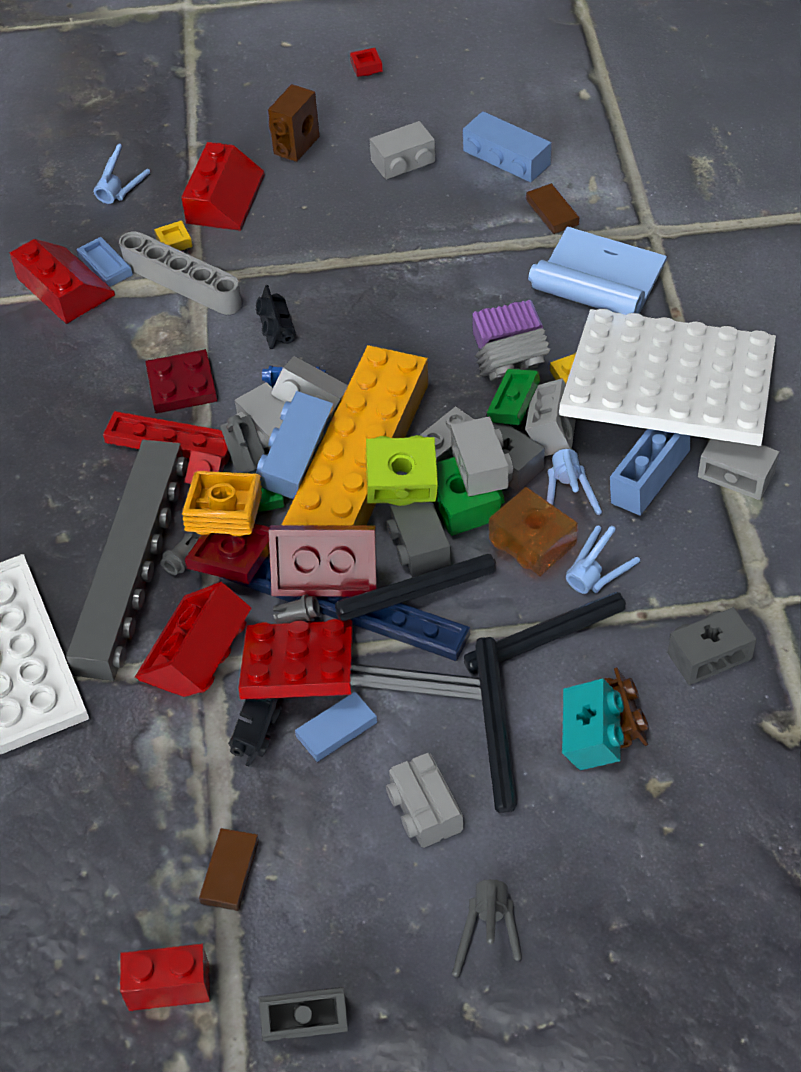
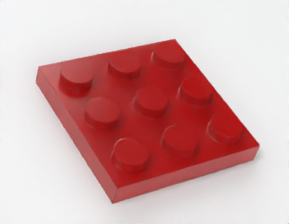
M331 619L326 622L294 621L282 624L261 622L255 625H247L238 687L240 699L351 695L352 620L340 621L338 619Z

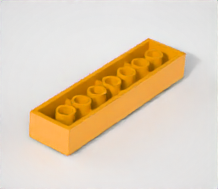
M367 345L281 525H367L376 503H367L366 439L379 436L390 438L406 437L429 384L428 358Z

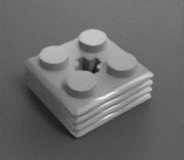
M540 328L487 343L474 356L478 359L476 363L480 365L478 368L481 370L480 375L483 377L489 376L490 381L503 378L507 369L519 367V370H531L537 368L538 364L545 362L544 356L551 350L547 347L549 342L545 341L547 336L543 335L545 330Z

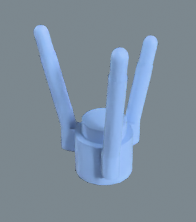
M117 144L113 155L107 162L101 179L93 191L96 198L106 204L113 203L115 199L122 201L126 193L150 174V170L146 169L124 188H121V180L112 174L122 149L121 144Z
M572 449L557 451L552 457L553 468L548 470L549 485L546 511L550 513L553 510L557 480L564 484H570L572 491L578 492L577 479H579L596 515H600L602 510L585 475L584 467L579 464L577 453Z
M596 526L575 563L566 572L567 582L577 592L586 594L591 589L594 593H598L605 584L640 562V558L635 557L600 578L602 568L595 559L615 532L616 528L614 526L608 528L590 552L601 531V526Z

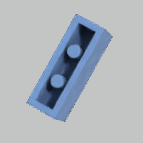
M484 111L463 128L464 152L530 183L550 166V141Z
M296 391L292 402H285L280 416L283 422L280 428L275 427L268 443L271 449L268 455L262 454L257 466L256 473L261 476L260 480L263 489L294 499L332 420L334 403Z
M647 429L610 476L611 504L641 516L690 451V435Z

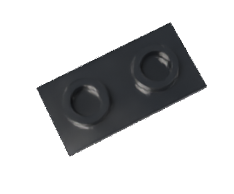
M266 285L262 296L258 297L256 301V314L260 316L262 334L266 336L269 349H273L276 341H283L286 344L293 342L296 331L292 320L288 319L290 314L285 298L278 293L271 294L269 285Z
M278 698L244 700L239 716L251 720V724L238 719L228 744L233 755H248L245 764L248 767L257 755L263 757L268 748L271 736L266 734L269 724L272 726L275 724L282 705L277 704Z

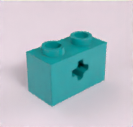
M604 678L563 689L562 754L579 770L621 761L620 746L624 743V735L620 727V713L624 709L623 700L620 693L615 691Z

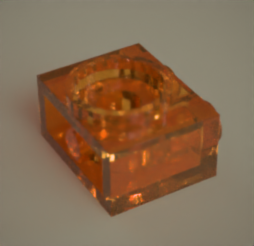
M527 487L489 518V539L497 549L505 550L516 558L523 568L531 569L539 576L544 574L577 544L578 523Z

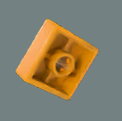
M196 471L193 475L182 511L184 530L196 532L200 535L225 533L233 536H244L251 534L262 495L261 476L250 473Z

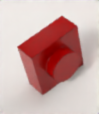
M376 48L350 53V62L357 77L383 72L382 61Z
M191 450L184 482L191 484L196 471L223 472L226 458Z

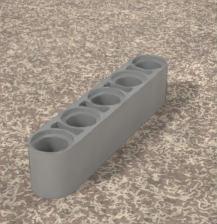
M137 231L125 233L119 239L123 260L131 267L132 272L221 314L231 315L241 309L242 300L239 281L235 276Z

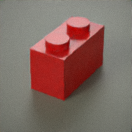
M203 944L120 953V993L128 1010L134 1011L210 1002L209 961Z

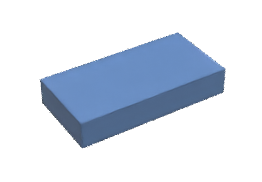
M102 237L76 249L77 255L82 262L109 287L133 275L131 267Z
M353 692L297 728L295 733L298 740L318 762L376 724L377 717L359 695Z

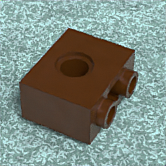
M291 84L268 109L269 129L272 137L273 153L298 162L320 137L315 91Z

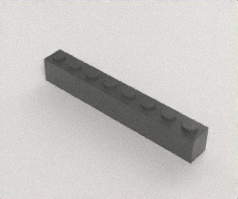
M142 439L66 655L73 676L114 681L118 668H122L125 664V647L128 638L132 639L136 627L135 616L137 610L143 608L145 601L144 589L146 583L151 582L153 578V561L155 555L161 553L163 545L162 534L164 528H168L170 525L171 506L179 498V482L181 477L186 476L188 460L186 457H183L180 443Z

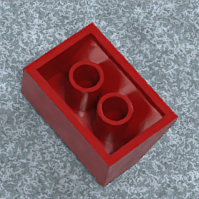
M207 142L181 197L186 224L241 231L265 176L264 170L234 145Z
M33 239L10 252L17 279L66 324L115 296V292L64 246Z
M222 581L184 595L135 675V678L143 683L183 697L205 692L214 682L215 676L213 674L218 665L229 656L231 652L229 646L233 639L244 630L247 624L245 619L252 607Z

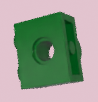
M455 457L436 463L438 487L436 502L433 503L439 518L444 522L451 536L501 519V505L504 504L502 490L468 497Z

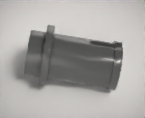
M186 533L184 538L171 551L167 550L164 552L161 565L168 573L176 575L186 570L185 558L199 538L197 536L190 542L194 534Z
M308 594L302 595L299 600L273 606V611L279 612L273 613L276 624L302 620L313 622L315 617L320 616V606L315 596L310 597Z

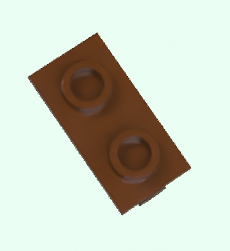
M614 668L617 679L605 678V681L615 691L620 693L623 700L624 709L620 713V727L623 731L624 743L620 748L631 746L632 740L637 738L640 739L644 746H647L648 742L644 731L649 729V725L642 709H637L635 699L639 698L636 685L631 677L626 679L618 668Z

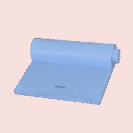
M567 227L549 261L540 260L538 264L532 265L528 280L532 282L533 289L597 309H608L614 313L625 315L629 313L639 314L667 260V256Z

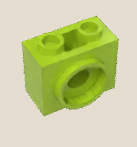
M415 435L409 438H390L379 436L366 439L367 503H390L396 506H405L414 502H436L438 481L435 437ZM401 471V472H405V473H407V474H406V475H398V474H396V472Z

